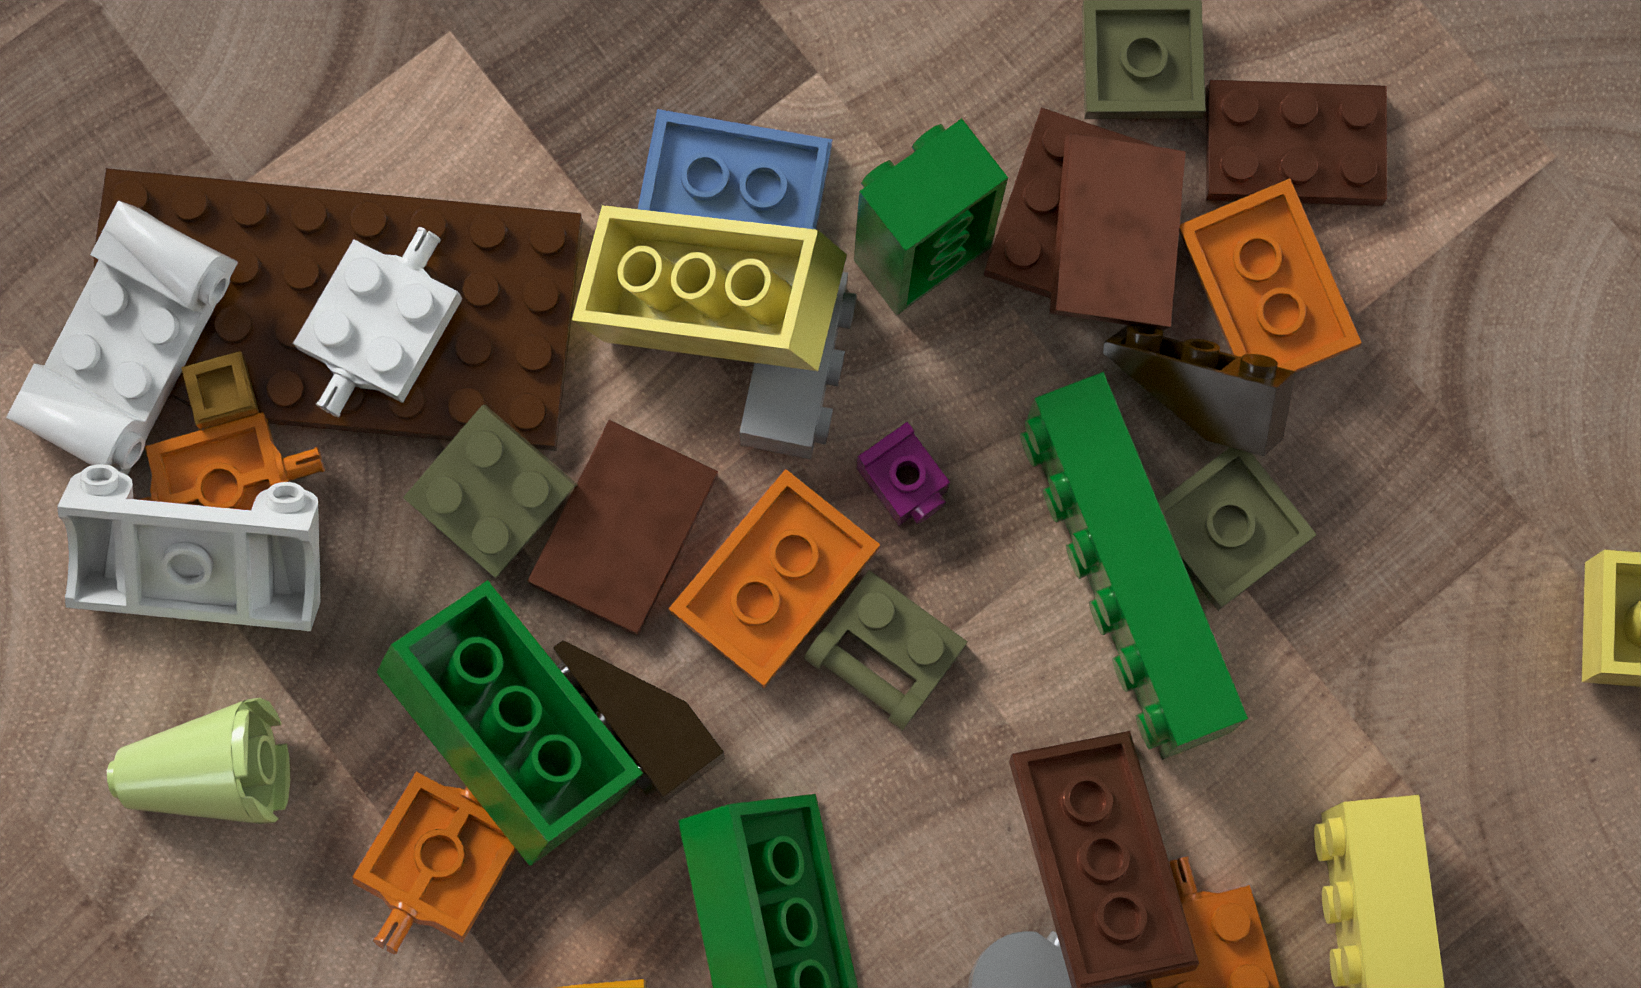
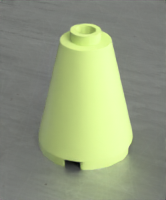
M246 699L119 748L114 761H111L107 768V783L110 793L113 797L119 798L121 804L127 809L256 824L274 823L279 818L273 812L285 810L287 806L291 781L287 743L276 745L271 726L282 725L278 713L271 703L265 699Z

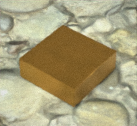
M241 351L181 367L195 423L199 429L259 413L246 360Z

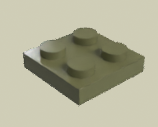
M1083 0L1081 10L1084 119L1203 118L1206 110L1202 0Z
M482 405L403 498L496 578L578 484L487 405Z
M1231 447L1158 501L1187 573L1218 611L1317 535L1254 455Z

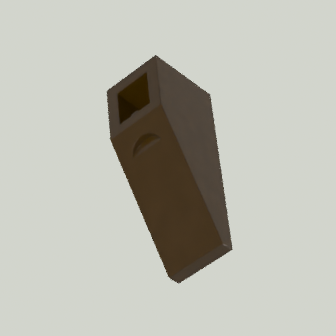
M1135 324L1124 327L1104 342L1103 354L1206 441L1265 456L1283 440L1296 371L1277 367L1278 362L1275 359L1260 354H1245L1240 357L1221 352L1220 346L1212 341L1187 339L1183 342L1163 336V331L1158 327Z
M564 640L553 647L558 658L561 660L557 667L579 694L582 692L586 694L597 709L595 714L615 739L623 744L634 759L635 764L643 772L636 781V784L646 797L657 791L666 803L725 759L724 751L686 701Z

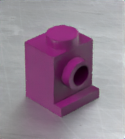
M908 421L858 456L856 469L898 526L911 517L919 524L934 515L947 503L942 495L948 492L950 481L915 436L914 430ZM903 466H911L918 472L919 479L911 485L902 484L896 477V471Z

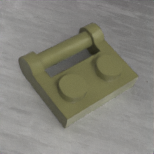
M868 570L827 627L813 642L804 659L818 669L824 665L891 714L888 721L903 731L966 647L968 641ZM846 633L915 682L906 695L838 646Z

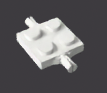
M418 227L415 236L402 257L385 255L356 240L352 241L293 343L298 350L325 363L334 374L320 400L316 403L325 412H330L333 416L339 417L355 387L378 390L402 403L404 402L462 301L458 291L432 279L424 270L436 246L441 241L437 235L430 231L427 232L422 227Z

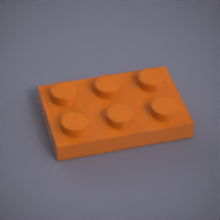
M1290 178L1179 225V233L1232 355L1240 357L1245 354L1265 355L1275 359L1278 362L1277 367L1296 371L1297 373L1361 346L1360 337Z
M785 469L669 607V612L765 689L880 549V544Z

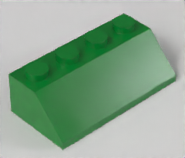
M816 794L727 804L678 820L713 988H858Z

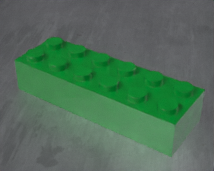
M1104 372L1035 397L1027 420H1025L1027 431L1020 433L1021 442L1032 467L1041 465L1048 480L1049 487L1043 489L1048 510L1056 523L1064 520L1073 542L1066 545L1068 558L1076 576L1079 579L1087 576L1096 599L1089 601L1091 614L1101 635L1110 633L1119 653V656L1112 658L1113 666L1125 692L1134 690L1143 711V713L1136 715V722L1147 748L1150 750L1157 747L1162 760L1230 734L1248 719V716Z

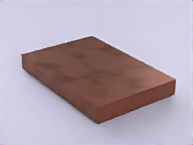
M1071 133L1065 137L1049 314L1123 325L1153 326L1161 330L1171 327L1186 151Z
M608 420L577 482L578 485L569 497L527 580L529 585L633 635L639 636L718 477V471L616 422Z

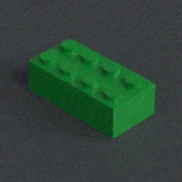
M962 118L947 129L942 124L932 127L914 142L912 149L915 152L897 165H894L891 160L880 164L867 174L861 182L864 188L859 191L854 261L896 316L992 247L1008 176Z
M488 580L392 643L376 672L529 866H532L623 799L643 774Z

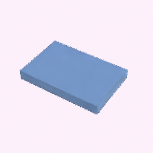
M657 109L638 209L817 230L832 149V139Z

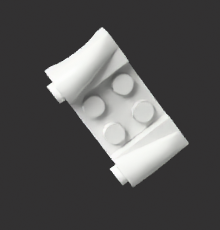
M118 201L90 254L99 260L45 365L33 364L6 418L90 465H110L116 468L117 471L128 475L144 450L145 441L182 371L181 367L185 366L216 304L224 296L230 282V277L238 262L171 228L147 212Z
M106 464L86 467L82 472L75 474L70 479L57 507L58 517L62 519L67 531L69 548L68 579L65 594L66 608L311 631L321 602L318 497L304 490L302 486L292 482L274 484L256 496L251 510L134 499L132 479L128 475L117 471L113 466Z

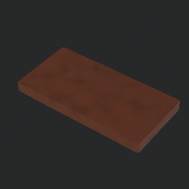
M1130 731L1013 753L1009 760L1010 768L1072 988H1114L1195 971L1199 965L1198 957Z

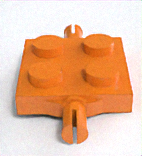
M262 412L145 446L152 473L151 496L138 500L251 510L256 496L272 485L290 482L291 480L318 472H325V467L321 461L322 456L318 447L283 457L274 445L269 423Z
M416 771L352 876L353 884L379 897L392 910L378 935L373 939V942L382 949L386 945L387 952L397 954L398 948L413 923L432 926L463 943L517 851L467 786L465 790L443 786Z
M1189 856L1169 861L1199 965L1195 971L1145 981L1147 988H1280L1250 885L1222 893L1198 892L1189 864Z

